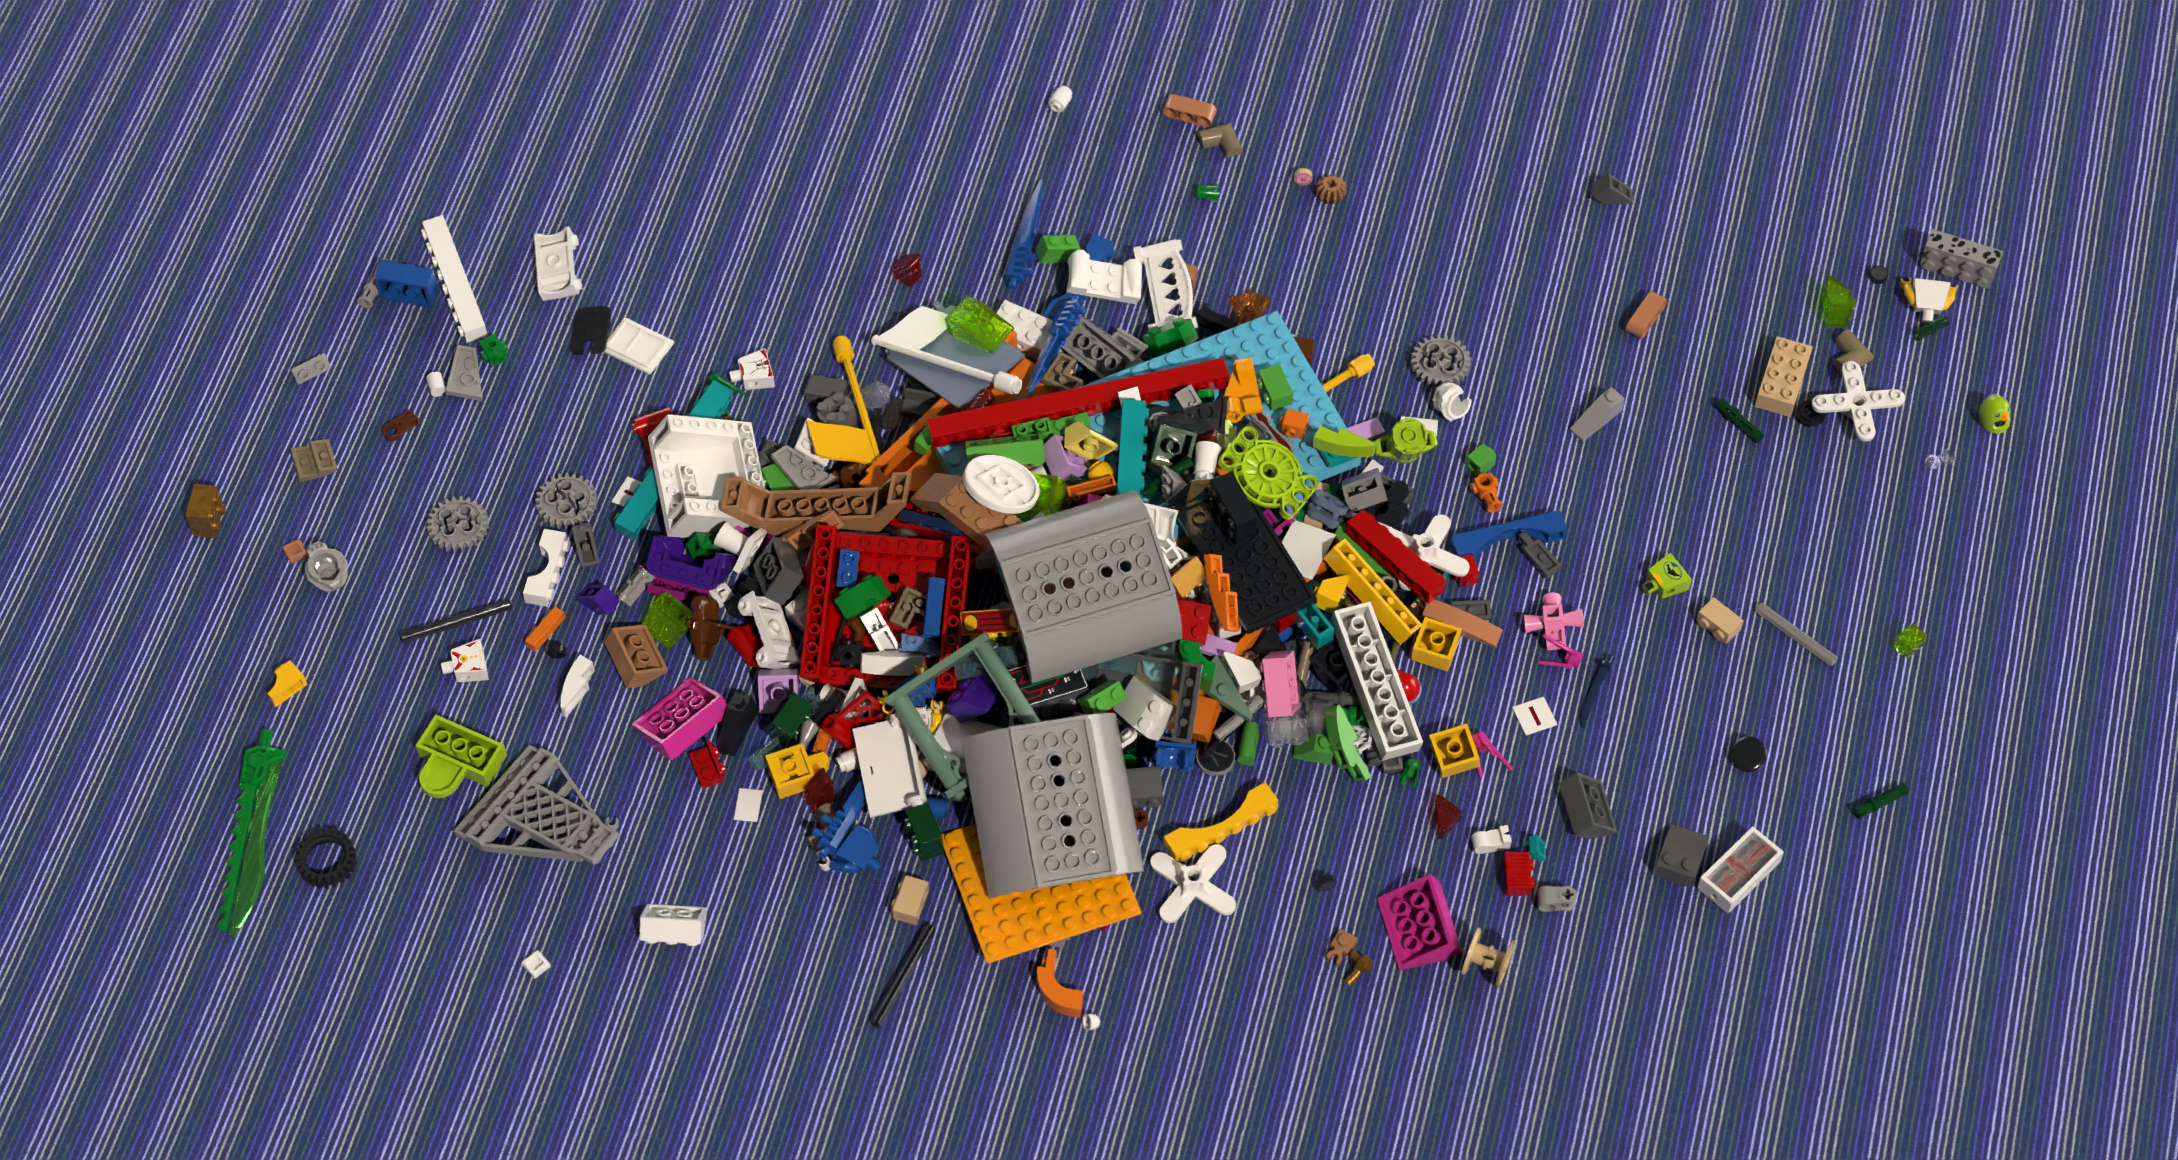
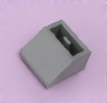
M1378 468L1342 480L1345 501L1352 513L1388 500Z

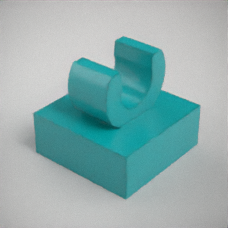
M1537 835L1529 836V842H1525L1523 847L1530 849V859L1535 858L1538 862L1545 861V842Z

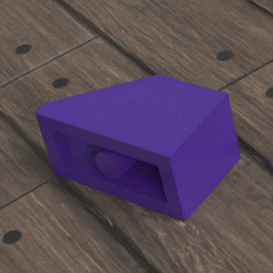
M587 585L576 598L578 602L598 615L612 614L617 608L616 605L620 602L606 585Z

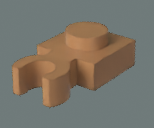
M1340 929L1330 944V948L1333 950L1328 952L1326 961L1329 962L1332 957H1336L1338 959L1336 966H1340L1342 955L1346 957L1350 955L1358 942V938Z

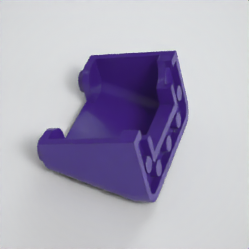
M655 535L653 536L647 560V570L654 576L704 590H715L732 572L739 556L732 552H723L722 554L716 553L715 557L710 560H693L692 557L683 555L684 543L680 538Z

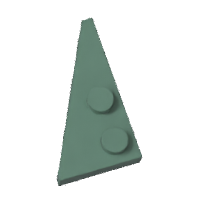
M1215 656L1211 661L1216 663L1210 692L1202 689L1199 690L1218 700L1220 704L1250 723L1253 717L1251 711L1219 657Z

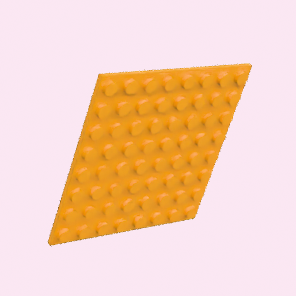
M1063 815V816L1061 817L1060 821L1063 820L1065 817H1068V816ZM976 824L942 834L946 856L987 964L1142 914L1126 874L989 898ZM1067 835L1064 838V843L1066 846L1072 847L1073 844L1070 843V836Z

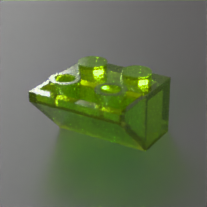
M665 591L652 603L641 625L646 624L651 636L667 649H670L690 630L687 627V622L691 620L693 612Z

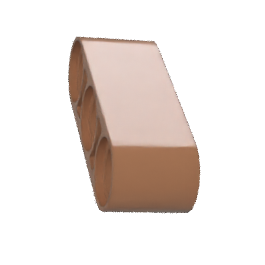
M1175 94L1168 96L1163 108L1164 115L1169 118L1203 127L1211 126L1217 111L1216 107L1210 103Z
M1650 291L1629 320L1625 331L1643 339L1665 308L1668 299Z

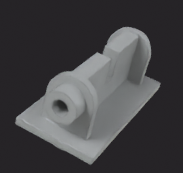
M323 353L297 367L294 366L290 372L299 385L331 369L326 354Z
M640 565L616 595L631 607L655 577Z

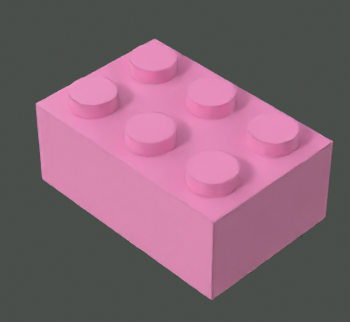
M1294 650L1271 651L1260 663L1261 672L1264 673L1265 679L1263 680L1262 687L1263 692H1266L1267 698L1264 702L1265 711H1268V717L1292 716L1300 708Z

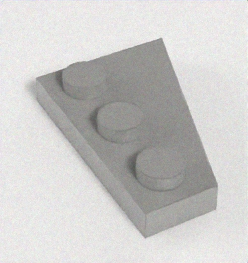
M457 345L446 387L447 395L482 401L476 348Z
M788 445L771 454L772 460L797 490L823 489L836 479L831 473L829 475L822 470V467L805 459V456Z

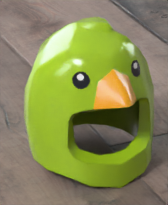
M1991 394L1987 396L1979 408V423L1981 426L1992 433H2005L2010 425V403L2000 395ZM1997 421H2006L2001 427L1994 426V423Z

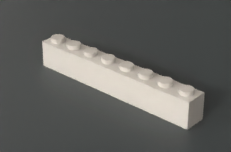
M441 215L422 221L424 229H421L424 240L428 239L426 245L429 254L433 253L434 255L431 257L433 265L439 268L436 271L440 281H444V284H442L444 294H448L450 297L447 298L449 307L455 310L452 314L455 323L459 322L460 324L458 326L460 336H464L467 343L487 337L488 334L444 216Z

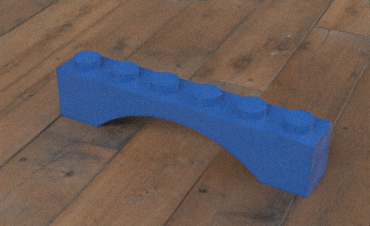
M1093 234L1086 246V253L1090 255L1089 260L1105 263L1111 260L1115 254L1113 241ZM1067 293L1051 301L1045 310L1044 317L1054 320L1064 302L1076 298L1081 307L1083 300H1086L1088 296Z
M1560 510L1548 511L1545 514L1531 515L1525 519H1514L1504 524H1494L1483 529L1476 528L1470 532L1456 533L1451 536L1450 548L1452 553L1458 557L1473 554L1474 560H1476L1489 546L1505 539L1519 538V535L1524 531L1532 539H1539L1546 543L1566 539L1567 526Z

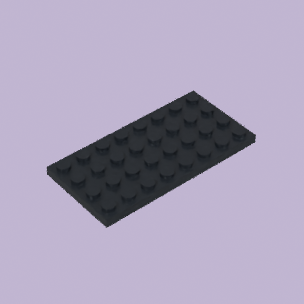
M1210 494L1174 509L1178 510L1177 520L1204 564V555H1222L1223 573L1229 574L1230 592H1237L1238 619L1247 634L1317 603V598L1258 505L1249 501L1258 516L1256 537L1237 545L1234 544L1232 539L1227 537L1224 524L1219 523L1216 510L1210 507L1208 502Z

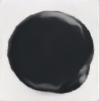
M1752 736L1743 737L1732 748V760L1740 771L1753 772L1760 768V766L1762 767L1767 757V749L1758 738Z

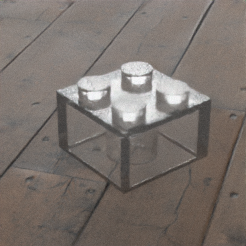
M1298 709L1292 716L1268 717V713H1262L1264 737L1269 746L1279 748L1283 747L1284 744L1301 745L1303 742L1308 741L1307 721L1301 709Z

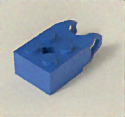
M1159 739L1155 745L1153 766L1162 769L1173 767L1181 771L1193 770L1197 740L1192 739L1191 744Z

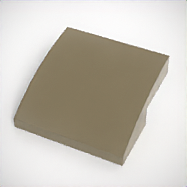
M329 439L310 441L309 446L294 447L290 450L299 482L317 479L332 474L338 469Z

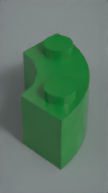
M1182 317L1176 318L1172 322L1160 327L1154 326L1148 329L1147 334L1142 336L1145 344L1148 345L1150 356L1164 355L1175 349L1190 345L1199 338L1192 320L1183 319Z
M868 575L861 580L862 583L851 589L847 587L838 593L840 596L834 601L846 620L858 616L892 595L880 575L874 577Z
M1180 639L1177 660L1203 664L1200 689L1210 692L1216 663L1208 661L1202 655L1198 642Z

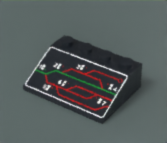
M1026 663L1007 669L1041 722L1083 711L1077 699L1090 691L1081 669L1031 684ZM1018 717L1014 719V724L1023 725L1022 721L1019 722Z

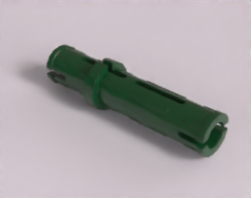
M1724 398L1716 404L1715 407L1727 416V420L1733 421L1756 443L1763 439L1765 434L1739 413L1740 410L1731 406Z
M1186 455L1182 460L1170 467V469L1181 475L1195 464ZM1161 475L1154 477V480L1146 485L1144 490H1141L1147 499L1161 490Z
M1900 783L1874 798L1870 797L1863 804L1852 809L1854 811L1853 814L1857 819H1861L1869 813H1876L1881 807L1909 793L1907 791L1908 788L1904 783Z

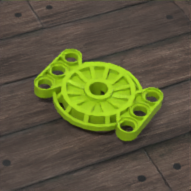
M1251 426L1242 429L1218 460L1219 467L1222 470L1233 471L1249 501L1265 508L1279 507L1281 517L1287 520L1292 519L1319 485L1318 479L1314 475H1303L1299 461L1288 448L1271 440H1258V432ZM1244 432L1251 433L1253 439H1246L1244 436ZM1234 445L1241 446L1243 452H1236L1234 449ZM1223 459H1231L1232 465H1226ZM1269 469H1271L1272 472L1269 474L1270 477H1267L1264 474V472H1267ZM1304 481H1311L1313 483V488H1308L1305 485ZM1300 493L1303 496V501L1297 500L1294 494ZM1284 506H1290L1293 509V513L1288 514Z

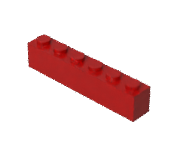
M1362 509L1347 521L1345 533L1427 604L1444 592L1446 580L1443 575L1433 570L1428 562L1419 558L1414 550L1405 546L1400 538L1391 534L1386 526L1377 522L1372 514Z

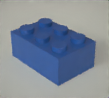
M381 260L374 276L381 299L433 308L439 293L434 270L428 267L396 263L392 260Z

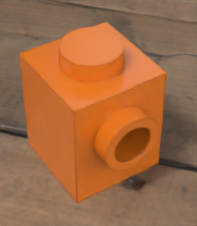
M1287 408L1286 414L1281 416L1279 426H1282V434L1290 438L1304 440L1309 426L1310 414Z

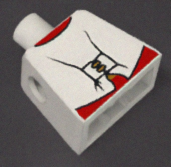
M766 349L739 358V370L729 372L731 382L742 380L746 390L775 387Z

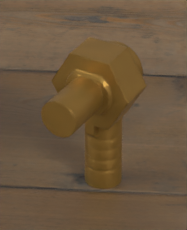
M1355 950L1349 957L1357 964L1353 969L1354 972L1344 980L1349 986L1360 977V974L1363 972L1368 974L1374 967L1372 960L1367 955L1361 957Z

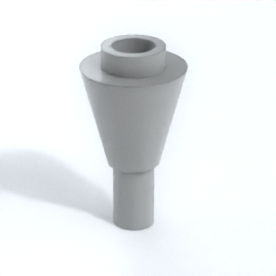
M808 718L805 723L802 722L799 744L803 743L805 748L807 743L811 741L820 729V726L813 722L811 718Z

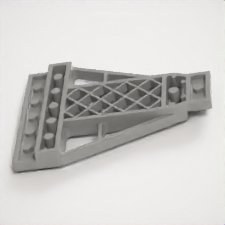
M531 745L524 750L453 831L457 837L484 852L579 862L585 860L592 865L597 863L620 836L618 831L601 822L556 755L543 748L539 750ZM556 769H560L567 782L556 794L542 785ZM573 789L587 810L565 799V796ZM537 794V799L530 800L533 795ZM551 802V807L542 809V804ZM538 805V810L528 812L529 807ZM521 809H524L523 814L516 815ZM566 810V814L556 816V812ZM552 813V818L543 820V815ZM538 817L539 821L529 823L530 818ZM580 818L579 823L571 824L572 819ZM567 822V826L557 828V823ZM553 824V829L544 831V826ZM507 826L522 833L511 846L491 844ZM567 832L568 837L558 839V834ZM528 839H533L552 850L522 846Z

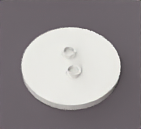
M983 455L976 457L967 464L963 473V483L968 493L980 504L998 512L1015 514L1028 511L1035 505L1039 497V484L1034 475L1020 463L1003 456Z

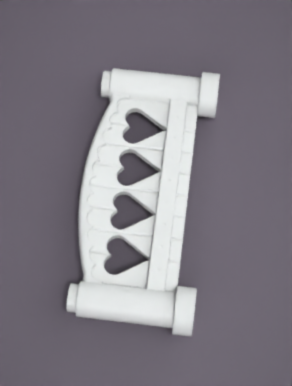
M1174 239L1146 247H1134L1136 260L1141 264H1145L1155 323L1149 324L1148 329L1154 326L1160 327L1179 317L1191 319L1194 327L1198 328L1196 317L1191 316L1193 290L1190 275L1184 260L1179 254L1183 250L1181 239ZM1167 258L1173 259L1171 262L1174 265L1173 269L1168 270L1159 266ZM1171 273L1176 274L1174 279L1177 280V283L1175 285L1162 282ZM1173 289L1179 290L1177 294L1180 298L1177 301L1164 298ZM1177 304L1182 305L1180 310L1183 314L1181 316L1168 314Z

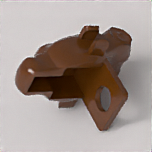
M700 595L694 597L691 602L693 613L691 620L687 622V627L690 628L695 657L699 660L707 661L712 657L713 648L717 645L720 634L724 635L725 628L735 630V627L719 623V603L717 600Z

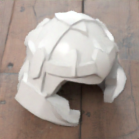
M1449 382L1437 387L1432 399L1435 409L1440 411L1449 421L1463 417L1468 412L1472 400L1466 398L1461 402L1458 396L1463 394V390L1460 386Z

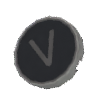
M1224 741L1207 759L1203 758L1205 742L1199 746L1196 760L1198 767L1203 773L1209 776H1221L1231 771L1235 763V752L1228 742Z

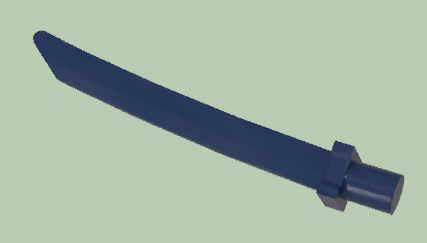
M1607 654L1605 660L1600 662V669L1580 716L1583 728L1586 726L1605 675L1611 669V663L1614 659V656L1611 654Z

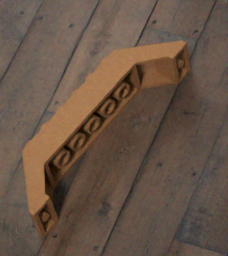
M892 472V477L881 487L769 491L747 481L746 478H727L721 510L758 530L763 528L769 535H785L799 525L832 509L844 522V525L837 529L838 531L880 532L907 505L912 473Z
M935 473L910 498V501L923 512L931 511L941 514L988 552L989 549L984 537L985 533L1022 523L1014 514L992 510L976 501L966 490L963 476ZM1065 579L1063 585L1065 588L1071 589L1074 587V582L1071 579ZM1047 584L1044 586V591L1051 595L1055 593V588L1053 585Z

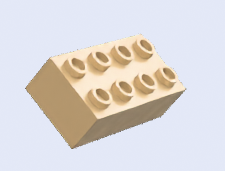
M1776 337L1755 407L1791 417L1813 346Z

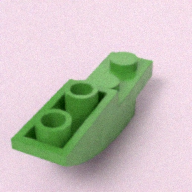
M1084 412L1051 421L1049 417L1017 424L1012 426L1014 436L1042 433L1043 444H1045L1055 434L1065 437V428L1077 421L1089 427L1091 426L1088 414Z
M1340 704L1328 706L1326 708L1327 734L1339 768H1347L1355 782L1368 780L1372 776L1368 771L1367 765L1359 755V750L1353 744L1358 739L1354 727L1348 721L1346 713Z

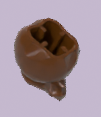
M850 462L839 471H833L832 475L836 479L832 483H841L843 488H859V482L866 477V470L870 466L858 462Z

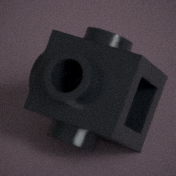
M854 639L842 640V643H839L838 648L835 649L836 660H839L840 665H845V668L856 667L857 664L861 663V653H865L863 641H854Z

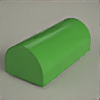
M928 424L921 431L914 444V451L922 455H926L932 447Z
M1246 722L1243 724L1237 761L1242 765H1254L1259 738L1257 722Z

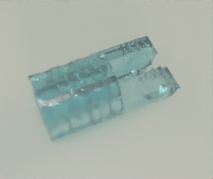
M773 737L747 757L755 770L759 771L767 765L765 755L784 749L783 746L776 747L779 744L778 737Z

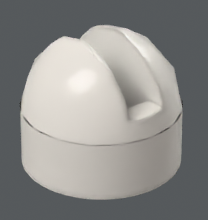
M1085 1014L1082 1024L1085 1030H1094L1098 1028L1100 1020L1096 1014Z

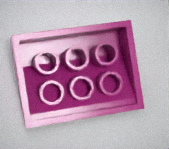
M689 677L631 725L660 754L672 761L685 749L693 745L701 736L708 733L717 723L724 720L727 704L722 695L694 678Z
M1431 874L1377 898L1399 970L1443 961L1462 953L1441 883Z

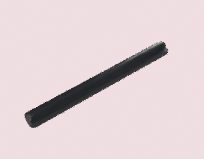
M510 599L496 602L401 632L400 638L402 643H407L512 610V603Z
M925 924L872 1017V1026L876 1028L882 1026L935 932L933 925Z

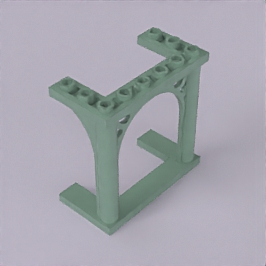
M985 632L885 698L887 703L894 707L947 790L945 791L947 797L961 803L971 797L968 776L961 777L959 775V768L961 764L965 763V759L948 753L939 745L913 705L912 700L914 698L912 693L975 652L1007 703L1009 727L1022 725L1014 724L1016 717L1019 718V722H1023V725L1041 722L993 647L997 644ZM951 760L957 762L954 766V771L951 768L953 765L949 763Z

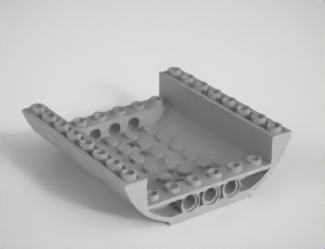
M1128 491L984 534L989 553L993 552L1028 660L1026 668L1031 684L1182 639V624L1175 594L1176 591L1152 518H1150L1144 502L1136 491ZM1122 562L1129 563L1131 570L1123 572L1120 569V564ZM1109 568L1112 571V576L1108 578L1103 577L1101 569ZM1071 579L1074 582V587L1071 589L1065 588L1063 581ZM1047 584L1053 585L1055 593L1051 595L1045 593L1044 586Z
M1115 713L1081 715L1024 724L961 738L989 898L1086 880L1144 872ZM1053 755L1060 759V764L1057 767L1052 766L1050 763V758ZM1056 775L1063 778L1064 782L1061 787L1056 786L1053 782ZM1063 815L1068 816L1071 820L1068 827L1063 826L1060 822ZM1067 835L1074 839L1072 847H1068L1064 843V838Z

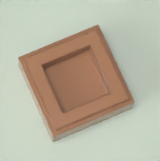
M300 539L282 547L291 564L308 556Z

